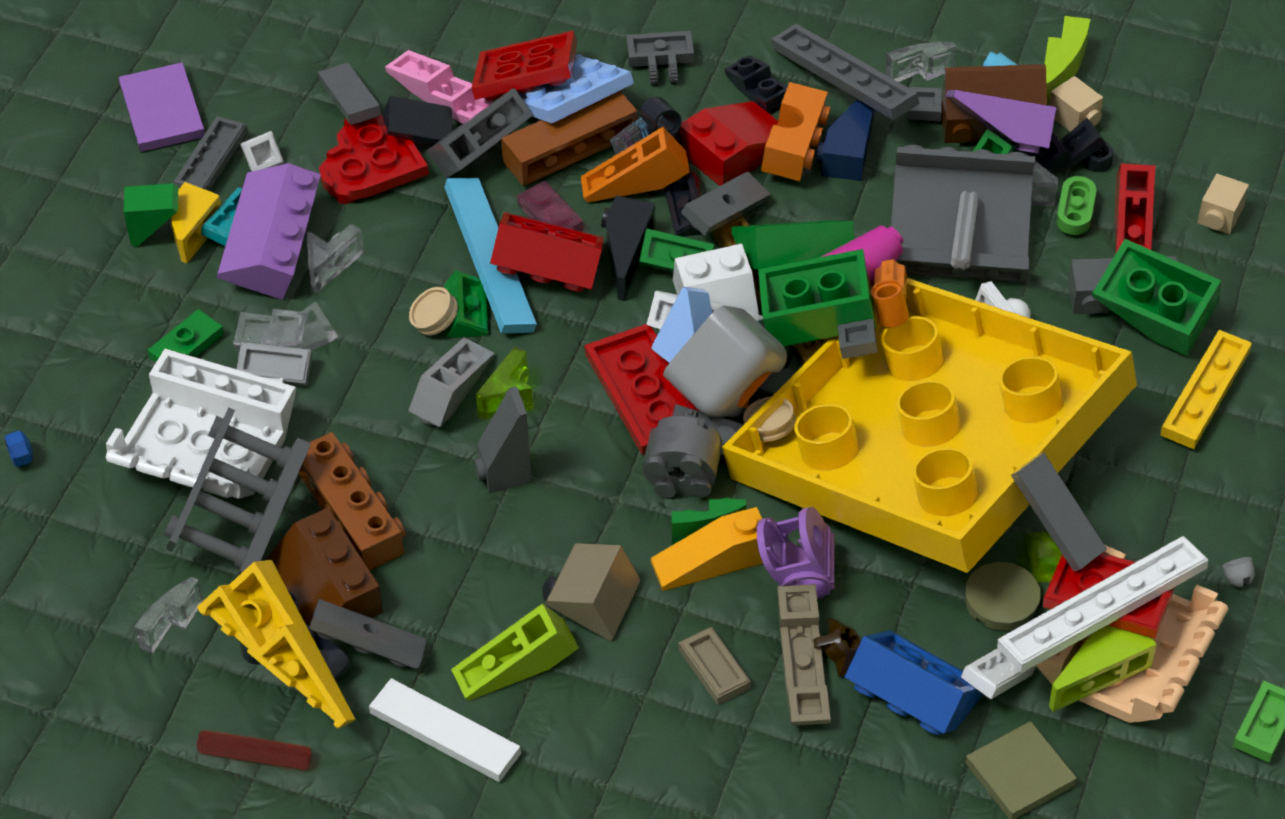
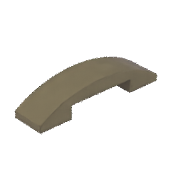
M816 584L777 586L781 649L791 726L830 723L827 685H825L821 649L814 648L813 639L820 637Z

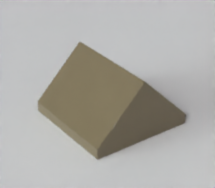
M575 543L545 605L611 641L641 580L621 545Z

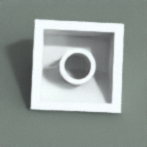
M742 244L675 258L673 283L677 295H679L682 287L704 289L709 293L710 302L742 308L747 312L759 315L753 275Z

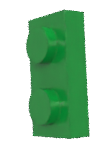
M646 229L638 265L673 273L675 258L713 250L714 244Z

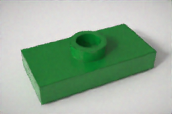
M198 309L147 350L148 356L156 363L164 349L197 357L224 335L223 326Z

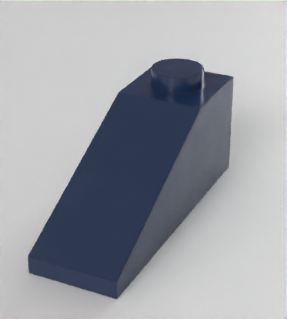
M857 99L828 128L825 142H819L817 150V162H822V176L862 181L875 109Z

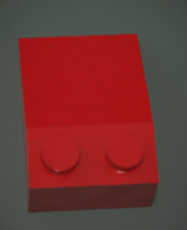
M754 101L705 108L682 122L679 130L683 148L686 150L687 160L717 185L721 186L762 165L767 140L773 125H778V120Z

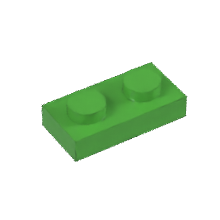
M1263 681L1235 737L1233 747L1270 763L1285 732V689Z

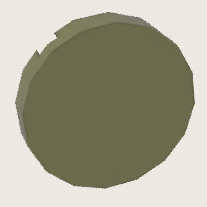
M993 562L982 565L972 572L966 582L965 605L969 614L975 620L978 618L980 621L985 622L984 626L993 630L1009 631L1028 623L1030 618L1034 614L1036 615L1040 605L1041 589L1036 578L1025 568L1008 562Z

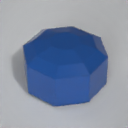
M17 430L6 434L4 439L14 466L20 467L31 463L33 450L25 433Z

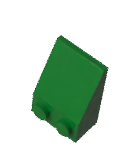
M1124 239L1092 292V297L1156 343L1188 356L1219 303L1221 280Z

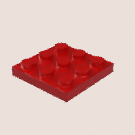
M574 30L480 52L471 87L474 99L484 98L490 101L500 98L504 93L513 88L518 93H526L538 85L548 83L550 86H556L565 83L572 77L577 47Z

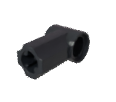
M656 96L646 100L641 107L640 116L647 124L649 135L664 127L683 147L679 130L681 126L680 114L662 97Z

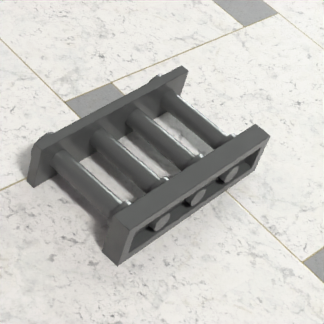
M228 407L224 418L216 416L208 433V436L213 438L214 441L180 517L172 515L163 536L170 538L166 550L173 552L180 538L233 561V566L239 568L236 579L253 562L261 561L311 443L297 438L292 448L285 446L284 449L230 426L229 424L235 410ZM222 439L276 461V466L282 468L278 480L276 481L271 478L270 481H267L214 458ZM211 472L262 494V499L268 501L264 513L256 511L255 514H252L201 492L200 489L207 473ZM193 505L249 528L248 532L254 535L249 547L242 545L239 548L186 525L185 523Z

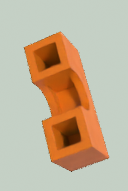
M789 82L781 103L778 125H773L765 146L761 171L800 181L804 169H811L816 151L812 149V146L818 148L823 133V128H820V125L826 126L830 115L831 107L826 106L828 92Z

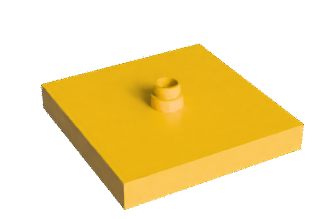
M907 278L906 304L909 317L905 323L899 326L883 327L878 323L876 316L878 353L842 359L839 336L831 337L722 446V450L732 480L802 508L814 507L820 515L968 573L1030 505L1011 474L1042 453H1045L1058 473L1137 386L1133 356L1131 351ZM787 399L792 404L796 417L793 430L778 440L761 441L757 428H760L784 404L783 401Z

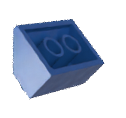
M891 630L864 636L845 675V678L855 683L854 688L858 692L869 697L877 695L888 702L886 706L890 710L903 716L912 715L921 721L920 726L923 729L936 735L957 730L983 695L982 692L961 678L963 673L961 669Z

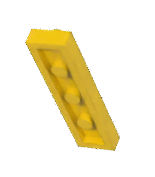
M1221 330L1217 332L1162 425L1161 436L1189 448H1195L1249 355L1251 342Z

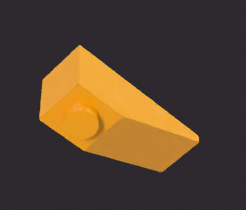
M754 507L721 516L651 558V565L662 591L763 564L757 543V525L759 520L762 519L758 508Z

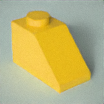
M184 182L178 191V212L169 219L180 259L184 263H188L207 240V237L201 235V227L221 206L220 195Z

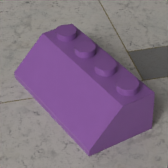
M289 163L248 172L216 278L283 300L294 275L321 174Z

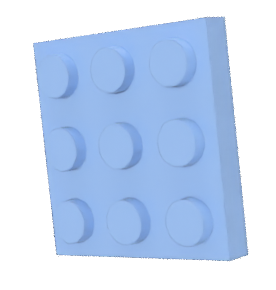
M575 54L572 77L565 83L556 86H550L548 83L538 85L529 92L518 94L533 113L532 117L554 123L634 84L631 71L616 67V65L600 62L597 59L584 57L581 54Z

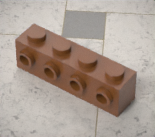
M618 91L554 123L539 120L532 125L501 138L503 162L522 186H525L620 143L619 136L628 131L630 138L637 135L633 126L637 121V110L621 91Z
M333 432L309 442L311 445L298 475L321 509H330L369 571L403 555L402 538L406 537L404 527L397 517L392 518L388 513V506L383 495L380 492L374 493L365 469L363 467H356L349 446L345 442L340 444Z

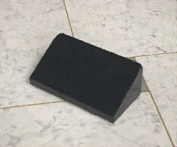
M390 96L382 114L387 135L436 144L452 132V109L450 106Z
M691 170L690 173L683 176L680 180L664 188L675 235L681 237L702 234L681 213L685 204L707 193L703 181Z

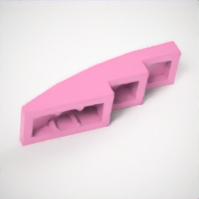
M410 50L385 66L386 72L423 101L450 106L452 109V119L462 124L494 102L492 100L487 101L484 98L475 100L471 89L472 83L454 77L450 65Z

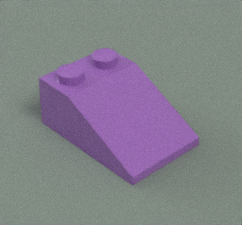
M947 90L946 97L1005 141L1013 142L1015 150L1039 153L1040 147L1049 148L1056 107L958 90Z

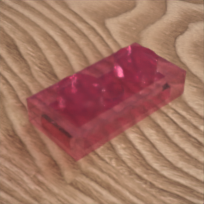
M546 181L517 195V204L531 219L577 231L584 230L583 220Z

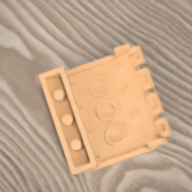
M1106 546L1107 549L1103 552L1104 554L1125 559L1126 555ZM1199 585L1195 586L1191 601L1173 594L1156 639L1152 638L1157 644L1152 667L1079 701L1128 723L1160 719L1163 713L1174 712L1184 693L1182 686H1188L1200 663L1198 658L1204 656L1215 635L1213 630L1219 628L1228 611V606L1221 601H1217L1218 593ZM1089 636L1036 665L1051 684L1055 682Z

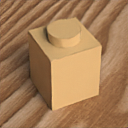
M1074 76L1051 91L1049 106L1056 107L1054 120L1071 132L1086 118L1094 126L1098 124L1102 116L1103 97Z
M1216 173L1202 199L1198 224L1230 235L1244 209L1249 184Z

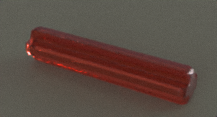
M208 730L200 731L197 738V751L204 754L303 770L309 768L312 759L311 748L308 746Z

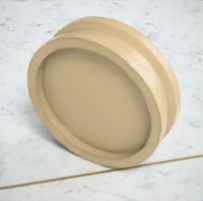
M443 287L430 288L420 294L413 302L409 311V320L423 335L438 334L445 330L454 320L458 311L457 300Z
M771 397L759 399L749 405L743 415L744 423ZM787 399L783 401L784 404L760 428H757L761 441L778 440L793 430L796 417L793 406Z

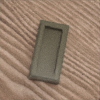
M712 627L679 642L680 653L717 705L751 689L750 679Z

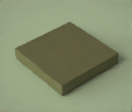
M1031 721L966 755V765L1009 819H1016L1076 786L1077 777Z

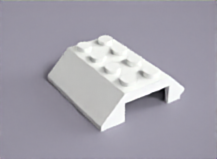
M164 349L149 373L153 392L125 439L123 430L115 428L106 443L107 462L127 468L136 467L137 471L160 478L169 477L170 481L193 487L214 441L213 438L208 436V433L216 416L224 418L229 407L235 410L229 424L230 426L281 447L285 441L296 395V387ZM222 439L214 457L262 479L273 462L269 458L225 439ZM211 472L207 473L201 487L203 491L226 498L235 497L239 499L254 495L255 491Z

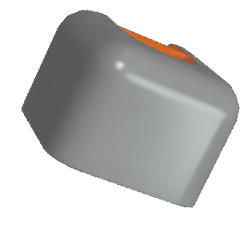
M724 305L716 309L704 321L665 368L663 376L705 415L735 418L745 412L749 406L751 396L768 376L773 373H779L784 368L787 354L783 345L746 310Z

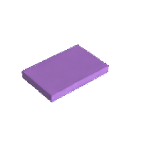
M183 62L119 77L121 90L140 152L195 140L204 136L203 124Z

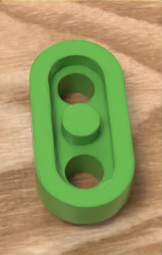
M1074 176L1068 178L1063 183L1056 223L1058 228L1064 233L1079 235L1085 233L1090 228L1097 190L1092 180L1082 176Z

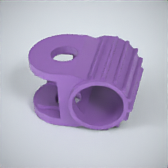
M807 507L798 512L799 517L780 522H776L771 517L760 519L757 525L758 549L762 562L773 580L779 583V586L816 584L817 599H823V596L830 595V591L834 589L835 540L834 533H831L830 527L824 522L819 512L814 507ZM798 528L801 539H798V542L802 547L793 544L788 539V534Z

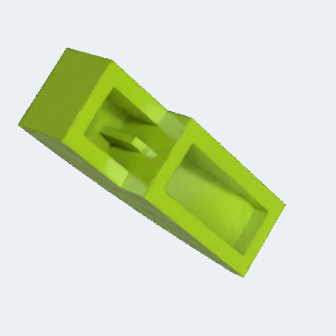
M1065 16L1062 38L1048 37L1045 57L1047 105L1050 103L1051 91L1074 77L1078 72L1085 55L1091 19Z

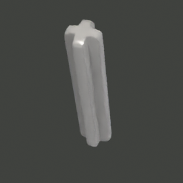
M966 190L960 194L951 256V265L955 269L961 268L965 270L970 266L979 199L975 191L970 193Z

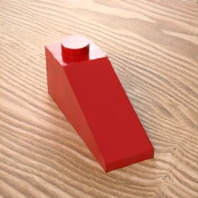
M1120 164L1116 174L1115 254L1124 239L1150 250L1152 248L1155 165Z

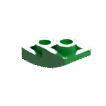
M709 499V511H672V545L721 516L746 510V499Z

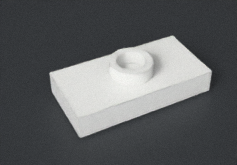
M997 648L967 665L961 678L990 699H993L1032 676L1036 665L1021 673Z

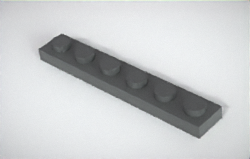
M797 23L771 39L775 51L892 120L903 116L907 111L919 104L918 94L915 91Z

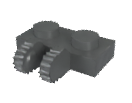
M691 30L626 35L629 67L648 66L650 85L657 84L659 79L656 65L668 64V79H670V83H678L677 64L694 63Z

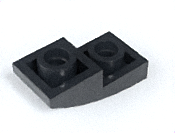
M749 55L740 58L736 63L724 69L725 75L735 87L769 113L781 106L788 86L771 76L770 66Z

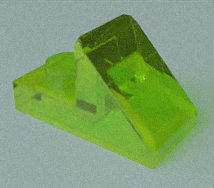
M514 347L477 392L476 400L479 418L484 420L492 418L509 388L515 386L518 388L526 412L533 409L532 388L525 384L530 374L526 351Z
M1048 532L1026 533L1031 573L1037 582H1050L1062 553Z

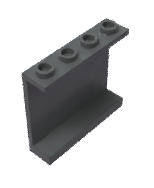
M919 145L897 147L891 227L899 232L904 242L901 244L903 253L896 262L905 265L907 275L1026 284L1029 271L1028 247L1035 156H1027L1021 152L996 154L983 149L967 152L958 151L952 147L940 149H925ZM967 190L970 193L975 191L979 199L970 266L963 270L952 267L951 256L960 194Z

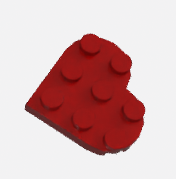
M382 115L354 125H350L347 119H345L343 128L337 133L338 146L326 153L327 158L319 166L323 188L330 195L335 196L336 201L341 204H349L354 200L367 198L429 175L428 165L411 139L387 135Z

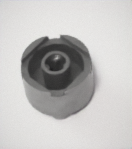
M687 416L663 418L658 422V426L656 428L652 427L643 462V474L655 486V493L661 497L671 498L675 494L706 497L711 493L715 483L722 449V438L716 429L710 425L708 430L698 426V419Z

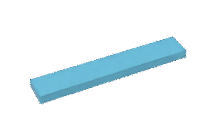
M447 178L444 188L501 334L534 332L537 323L517 273L515 275L503 273L496 270L497 265L490 264L498 225L479 178Z

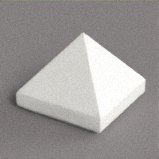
M272 131L240 143L251 172L274 167L284 162Z

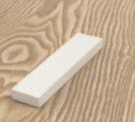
M392 678L369 705L370 714L498 782L502 780L521 754L519 745Z

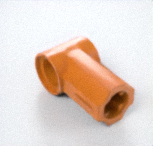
M894 259L882 261L880 267L875 269L874 286L870 291L878 323L883 327L899 326L905 323L909 317L906 304L905 265L898 264Z

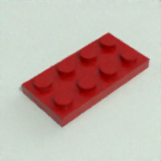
M647 324L584 345L585 356L642 456L646 453L652 427L656 428L658 422L663 418L671 417L676 404L700 411L663 376V372L669 362L651 349L657 335L653 328Z

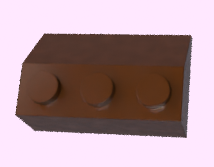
M1046 64L945 67L941 104L944 143L979 142L985 131L989 129L946 97L947 90H958L1047 106Z
M329 508L295 522L265 559L272 560L287 590L297 597L300 615L309 626L319 599L369 618L383 613L380 586Z

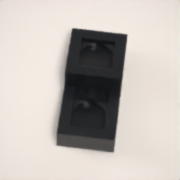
M1086 118L1062 139L1053 132L1049 148L1040 147L1039 153L1029 152L1028 155L1035 156V165L1044 176L1066 169L1082 161L1107 143L1094 124Z

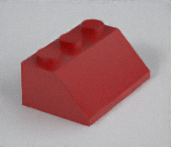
M504 212L499 224L490 264L497 265L496 270L503 273L515 275L517 271L531 274L530 278L535 281L550 283L551 279L564 282V287L567 289L583 292L584 288L592 289L604 237Z

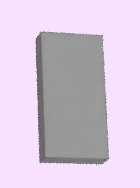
M241 342L236 370L251 372L260 377L284 378L285 384L307 387L313 353L310 349Z

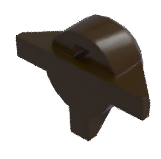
M829 618L830 632L825 636L813 639L814 648L824 650L827 656L836 663L838 677L845 678L861 640L854 629L837 619Z

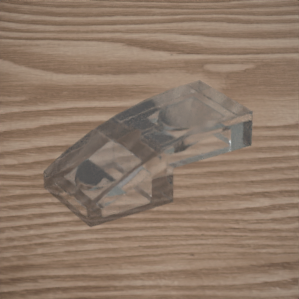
M930 42L888 52L885 75L897 82L919 73L926 81L943 75L945 67L955 66L956 45L953 42Z
M273 309L272 315L240 312L233 341L234 347L240 350L241 342L291 348L302 347L309 317L308 313Z
M191 577L179 583L162 595L142 615L134 626L140 649L153 653L171 625L186 629L198 610L197 606L203 602L199 579Z

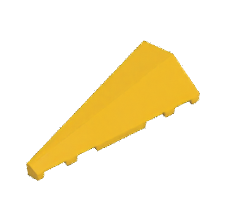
M272 560L253 562L229 585H220L197 606L201 614L213 618L222 626L220 630L228 636H234L248 648L247 652L288 687H295L308 698L306 701L313 708H320L335 721L334 726L342 728L355 720Z

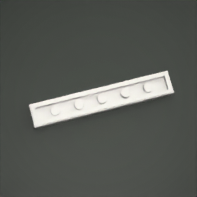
M1182 536L999 638L997 648L1023 673L1206 570L1208 559Z

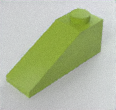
M542 603L451 670L465 699L470 701L545 672L579 649L565 620Z
M1108 625L1092 633L1052 684L1049 702L1050 709L1054 712L1152 667L1157 644L1151 637Z

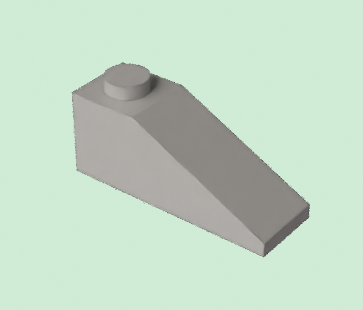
M465 337L462 338L421 375L408 411L419 416L427 424L441 427L456 412L493 359L494 352Z

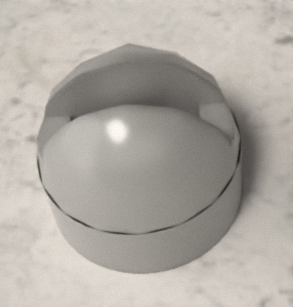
M1251 557L1238 558L1222 565L1227 581L1234 587L1241 588L1244 583L1249 585L1255 577V568Z

